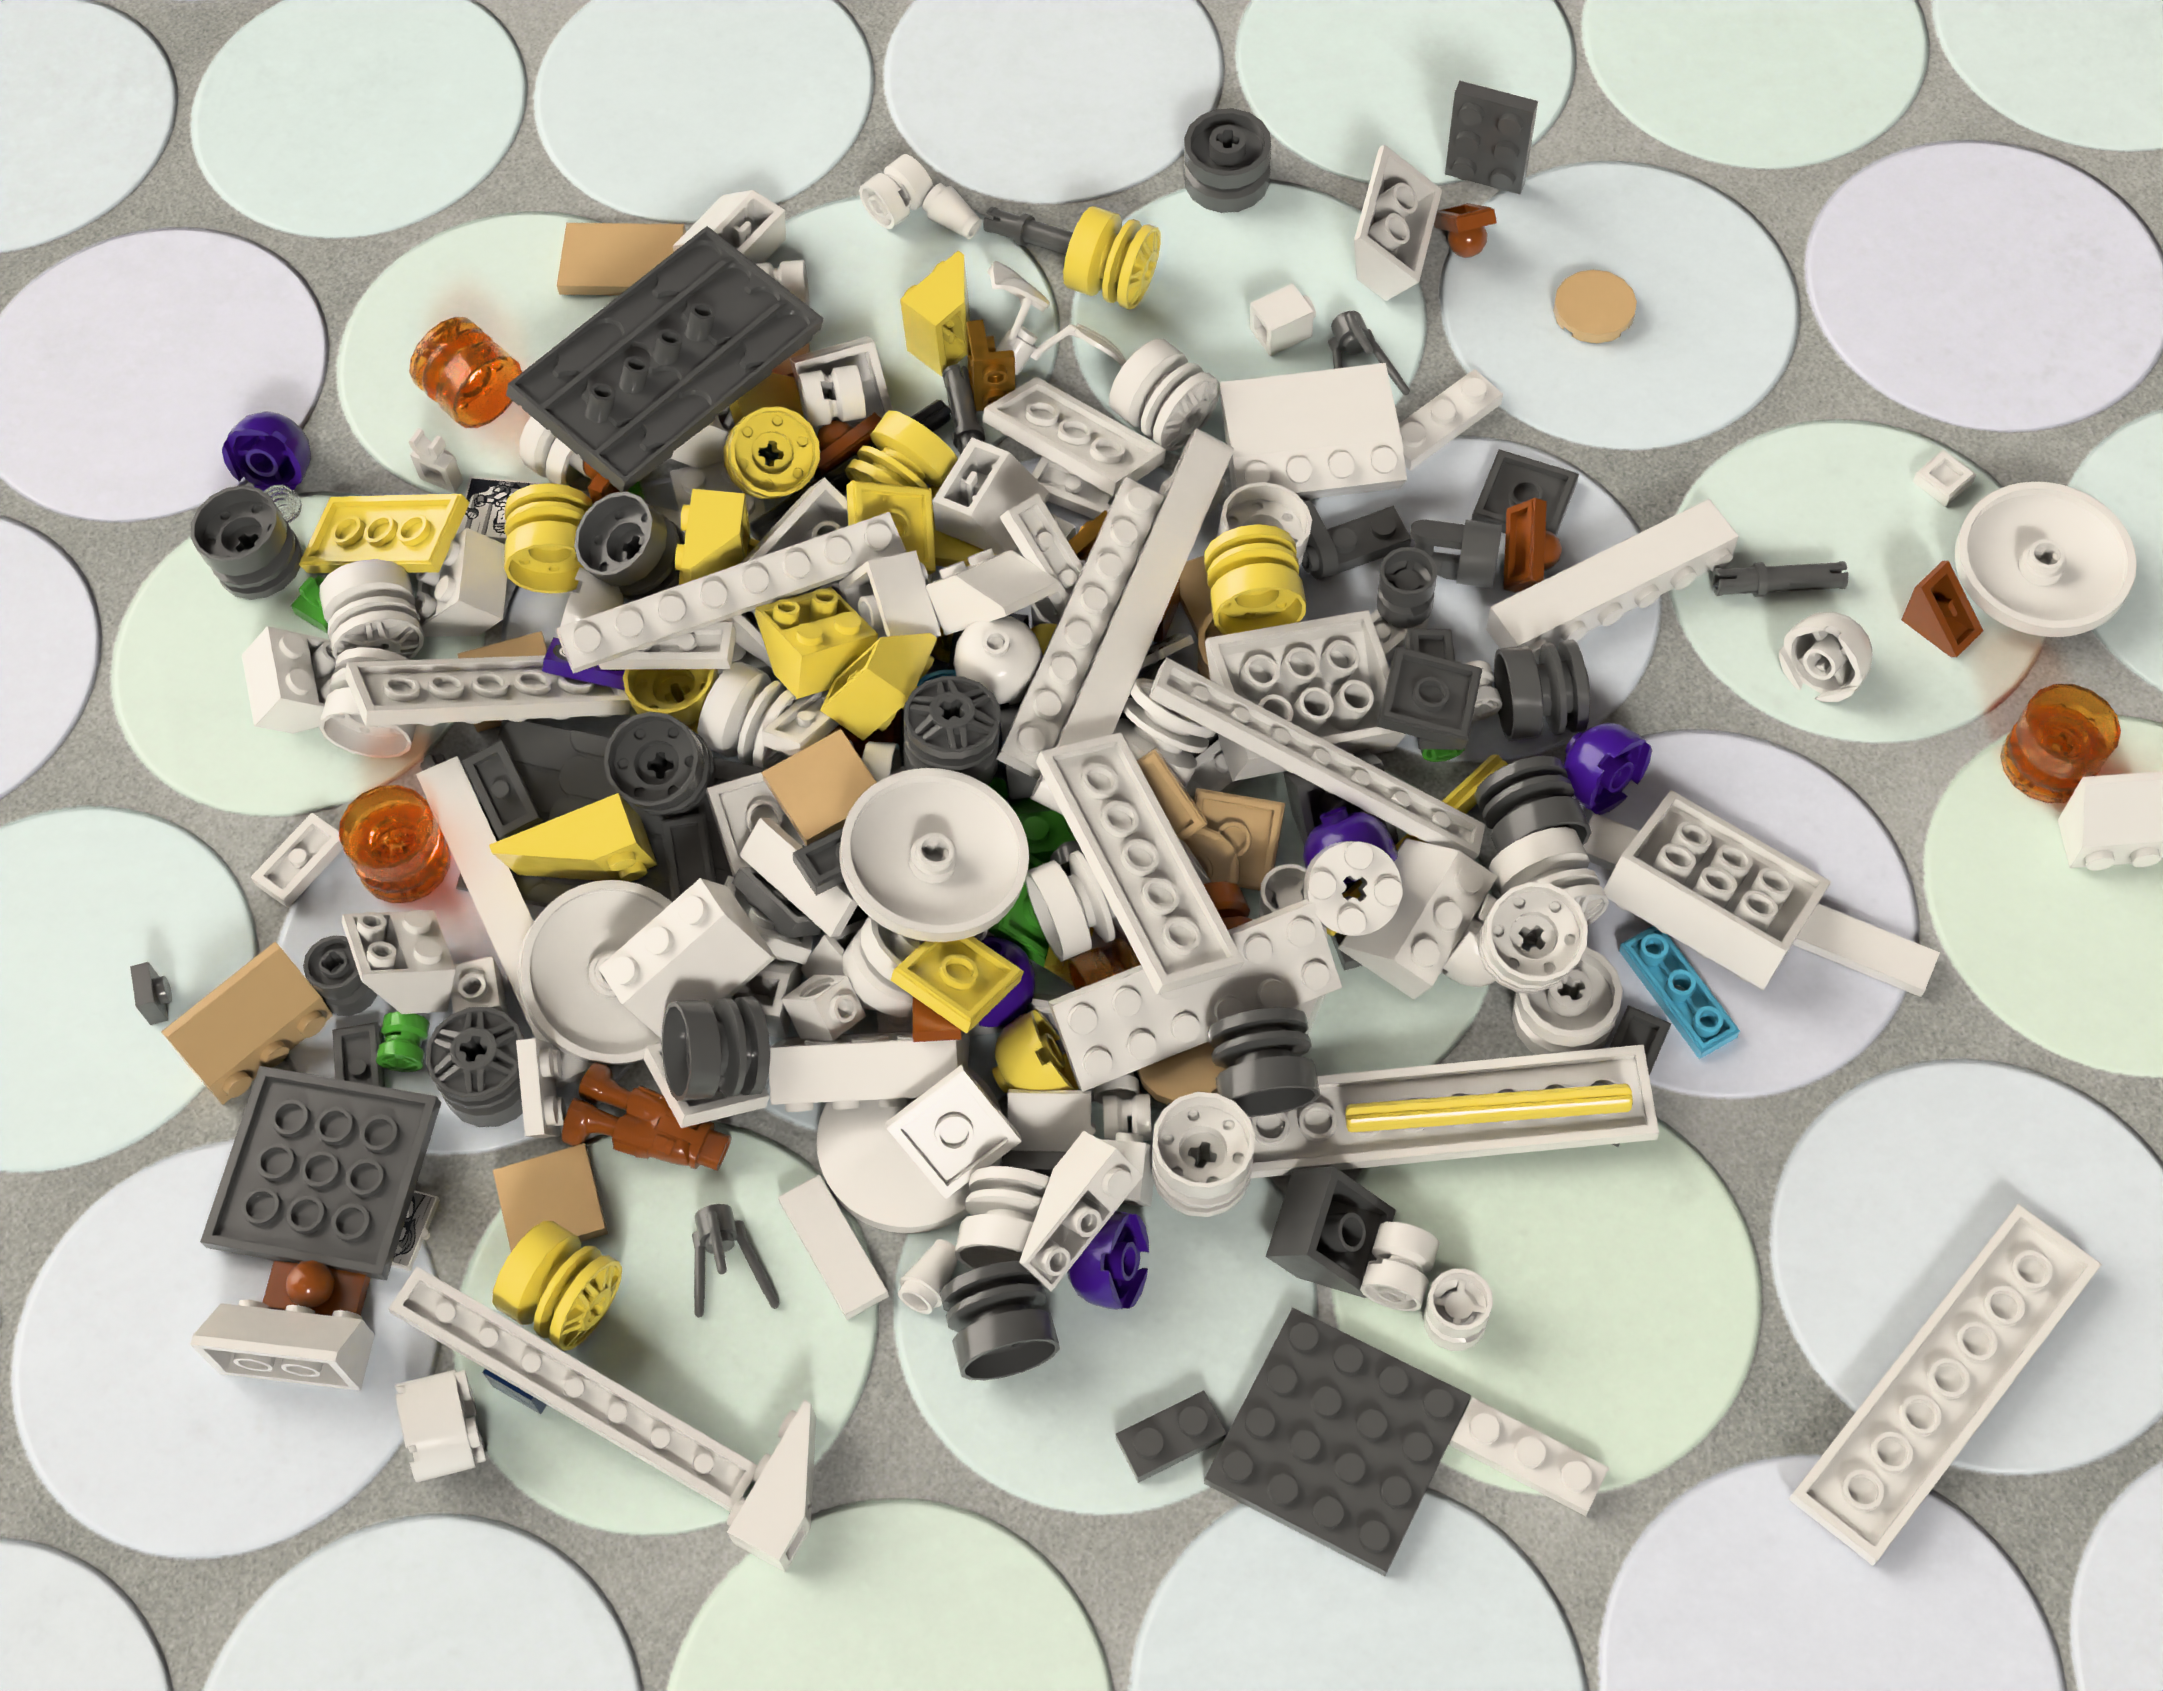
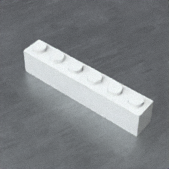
M1707 499L1491 606L1486 630L1500 649L1528 645L1537 662L1539 661L1541 646L1544 643L1552 642L1558 647L1559 643L1564 640L1573 639L1577 642L1588 631L1600 625H1612L1624 613L1638 606L1639 608H1645L1654 603L1660 595L1674 588L1681 590L1690 585L1696 577L1710 570L1714 572L1715 568L1723 569L1733 559V553L1739 536L1712 501Z

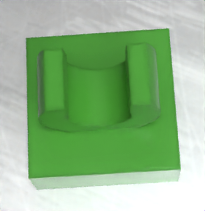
M318 575L314 579L310 576L299 588L301 595L292 603L291 607L295 615L327 633L328 623L324 619L319 597L320 585L324 578Z

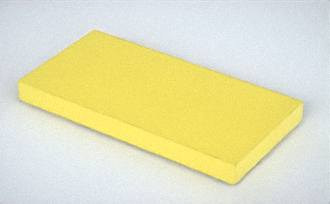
M462 494L330 497L299 565L307 573H331L339 567L352 562L379 559L394 562L403 567L407 573L439 572L449 551L451 540H454L470 502Z

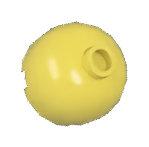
M1036 1009L1015 1018L1005 1026L997 1039L994 1053L998 1066L992 1069V1073L998 1086L1004 1093H1007L1008 1089L1078 1090L1079 1088L1067 1054L1062 1055L1055 1042L1060 1037L1046 1017Z

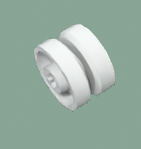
M530 417L519 442V456L524 465L538 475L547 478L550 483L568 485L589 495L588 486L592 480L588 478L583 470V460L580 458V455L575 454L556 438L550 430H547L533 417Z
M868 916L864 925L857 931L842 955L843 972L845 976H848L855 993L865 1003L882 1013L896 1017L913 1016V996L890 980L893 970L924 941L892 932Z
M1586 946L1577 965L1554 987L1537 993L1516 992L1512 1021L1519 1039L1529 1051L1536 1055L1602 1049L1613 1032L1615 1020L1621 1007L1623 988L1617 970L1605 956Z

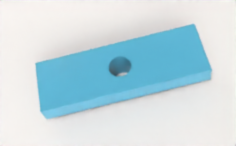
M1652 926L1620 944L1619 952L1698 1059L1738 1038L1740 1033L1738 1027L1668 934H1664L1655 926ZM1674 986H1681L1685 991L1678 990Z

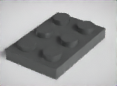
M1459 81L1454 94L1445 175L1521 195L1526 181L1538 101Z

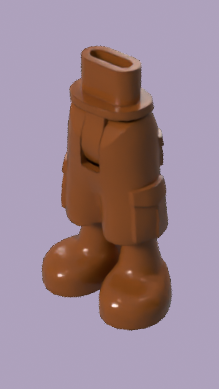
M593 1063L584 1074L579 1085L581 1099H572L562 1129V1141L572 1146L584 1143L591 1133L603 1134L612 1137L613 1149L637 1158L649 1159L651 1157L676 1165L690 1166L692 1169H697L702 1165L716 1171L720 1169L732 1140L731 1136L715 1131V1125L711 1121L681 1128L663 1094L661 1095L641 1085L629 1091L613 1080V1072L608 1066L599 1063ZM592 1104H609L625 1110L626 1114L619 1118L598 1109Z

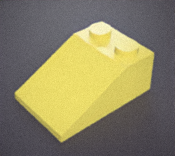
M619 793L489 845L493 855L517 875L631 882L645 876L647 869L658 865L641 817Z

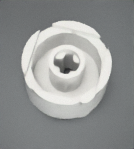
M1345 841L1324 848L1311 860L1304 879V900L1308 899L1309 902H1315L1317 908L1315 915L1321 921L1322 926L1343 935L1361 936L1379 930L1394 916L1403 896L1401 876L1394 861L1380 848L1365 842ZM1346 877L1351 880L1360 879L1362 881L1358 888L1361 893L1358 899L1352 896L1343 897L1342 893L1346 889L1343 881Z
M451 1370L395 1384L398 1393L396 1394V1401L406 1448L409 1449L410 1453H413L414 1462H410V1466L416 1483L476 1468L477 1463L486 1461L481 1433L478 1431L475 1417H471L477 1415L472 1388L469 1386L465 1370L459 1372Z

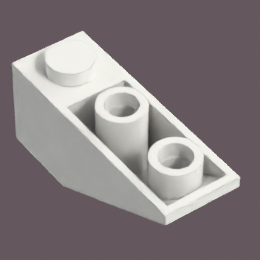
M1083 1131L1053 1168L1019 1263L1052 1292L1143 1175L1116 1148Z
M806 1400L802 1402L797 1412L792 1410L785 1417L778 1433V1437L781 1438L772 1455L765 1454L753 1474V1481L756 1482L746 1499L741 1497L737 1500L727 1519V1525L730 1526L727 1533L734 1545L784 1572L788 1569L811 1528L816 1415L811 1403Z

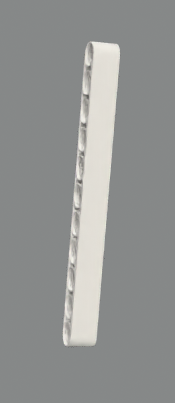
M1197 428L1191 434L1163 494L1162 503L1053 748L1113 734L1233 454L1234 448ZM1041 773L1032 792L1031 799L1062 814Z

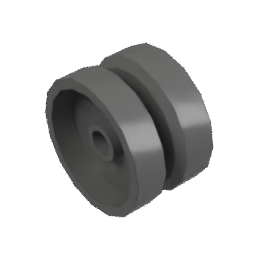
M1229 108L1216 109L1205 113L1189 125L1184 137L1185 189L1192 200L1205 209L1220 213L1239 212L1254 206L1265 196L1270 184L1271 160L1270 132L1263 121L1250 112Z

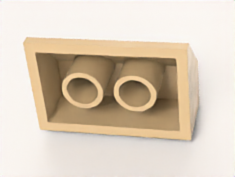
M274 942L161 1032L193 1073L218 1101L224 1105L231 1098L242 1095L250 1087L252 1081L256 1078L259 1066L271 1068L279 1065L296 1045L305 1038L312 1037L320 1032L326 1021L333 1014L281 947Z

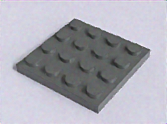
M259 1066L200 1243L209 1249L299 1264L302 1261L315 1260L331 1269L364 1274L369 1278L387 1281L439 1113L441 1101L437 1096Z
M1292 1308L1204 1478V1484L1351 1560L1386 1576L1466 1410L1471 1395Z

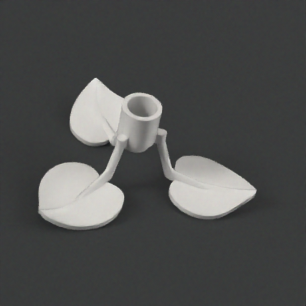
M998 261L993 262L987 271L991 277L992 289L1007 290L1017 296L1021 303V309L1012 329L1008 330L996 348V352L1014 351L1015 375L1020 373L1030 357L1037 361L1042 353L1069 335L1081 338L1115 359L1121 367L1126 363L1122 353L1111 341L1079 323L1076 326L1068 325L1039 347H1036L1034 343L1038 338L1028 329L1024 328L1022 324L1030 305L1044 312L1049 307L1050 302L1014 270Z

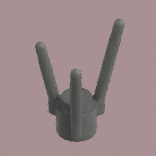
M1347 311L1338 315L1331 324L1334 337L1328 341L1332 351L1334 369L1343 368L1342 351H1346L1350 355L1359 354L1363 351L1366 354L1373 352L1380 363H1386L1388 375L1402 394L1408 395L1410 392L1408 386L1375 341L1371 330L1367 329L1361 314L1356 311Z
M713 1204L698 1210L694 1216L697 1231L692 1234L695 1249V1316L700 1318L704 1314L705 1249L708 1253L714 1254L717 1272L725 1274L727 1267L724 1252L731 1250L736 1240L771 1308H778L779 1301L746 1236L744 1222L741 1220L735 1221L732 1208L726 1204Z

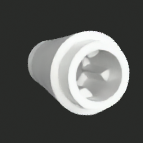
M942 183L937 184L927 194L923 202L922 208L927 212L928 219L963 235L967 239H971L982 225V219L977 216L952 186L946 187Z
M942 1239L936 1240L933 1246L900 1279L901 1288L898 1291V1296L908 1307L919 1313L930 1314L934 1307L942 1305L939 1292L945 1284L950 1282L958 1261L955 1256L956 1247L953 1244Z

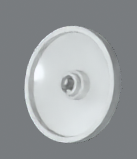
M2050 482L2016 483L1997 489L1982 498L1971 509L1964 520L1955 546V564L1959 579L1976 605L2003 625L2036 636H2073L2093 630L2104 624L2123 605L2136 576L2135 548L2130 535L2117 516L2092 496L2075 488Z
M920 768L890 775L872 785L858 798L849 811L844 823L839 849V861L843 879L850 894L861 909L874 921L892 932L908 938L928 942H948L978 935L997 924L1006 916L1016 903L1023 888L1028 870L1029 847L1024 828L1017 814L1007 801L991 787L971 776L956 771L939 768Z
M601 880L568 890L552 901L539 914L531 925L521 948L518 964V983L521 998L530 1019L551 1044L576 1059L588 1063L613 1066L644 1060L646 1046L661 1043L662 1039L620 1003L598 968L672 903L669 899L651 888L637 883L620 880Z
M968 1067L970 1075L1001 1111L992 1090L976 1072ZM907 1098V1105L917 1098ZM860 1100L861 1107L835 1110L832 1109V1102H827L820 1117L817 1130V1155L828 1188L838 1203L851 1215L877 1229L895 1233L914 1234L946 1227L969 1214L966 1211L965 1201L966 1197L971 1194L969 1189L970 1181L945 1199L886 1129V1121L907 1105L879 1107L878 1100ZM1002 1157L990 1166H1001Z

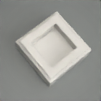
M1943 449L1915 474L1913 482L1946 507L1974 482L1977 474Z

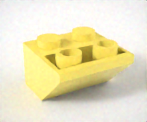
M960 251L954 253L946 261L938 263L930 275L918 285L911 286L900 299L907 351L941 377L944 369L957 364L967 355V321H970L965 260L964 254Z
M692 489L690 505L683 504L681 511V531H685L684 544H677L675 554V569L680 570L679 585L738 565L748 555L751 531L745 493Z
M832 587L817 589L810 593L788 599H780L770 604L755 607V617L774 675L797 699L830 690L834 679L878 639V633Z
M931 633L879 638L834 679L820 711L863 741L876 729L884 731L894 719L897 711L901 708L904 710L905 703L912 691L918 688L919 680L931 668L934 658L930 654L937 637Z

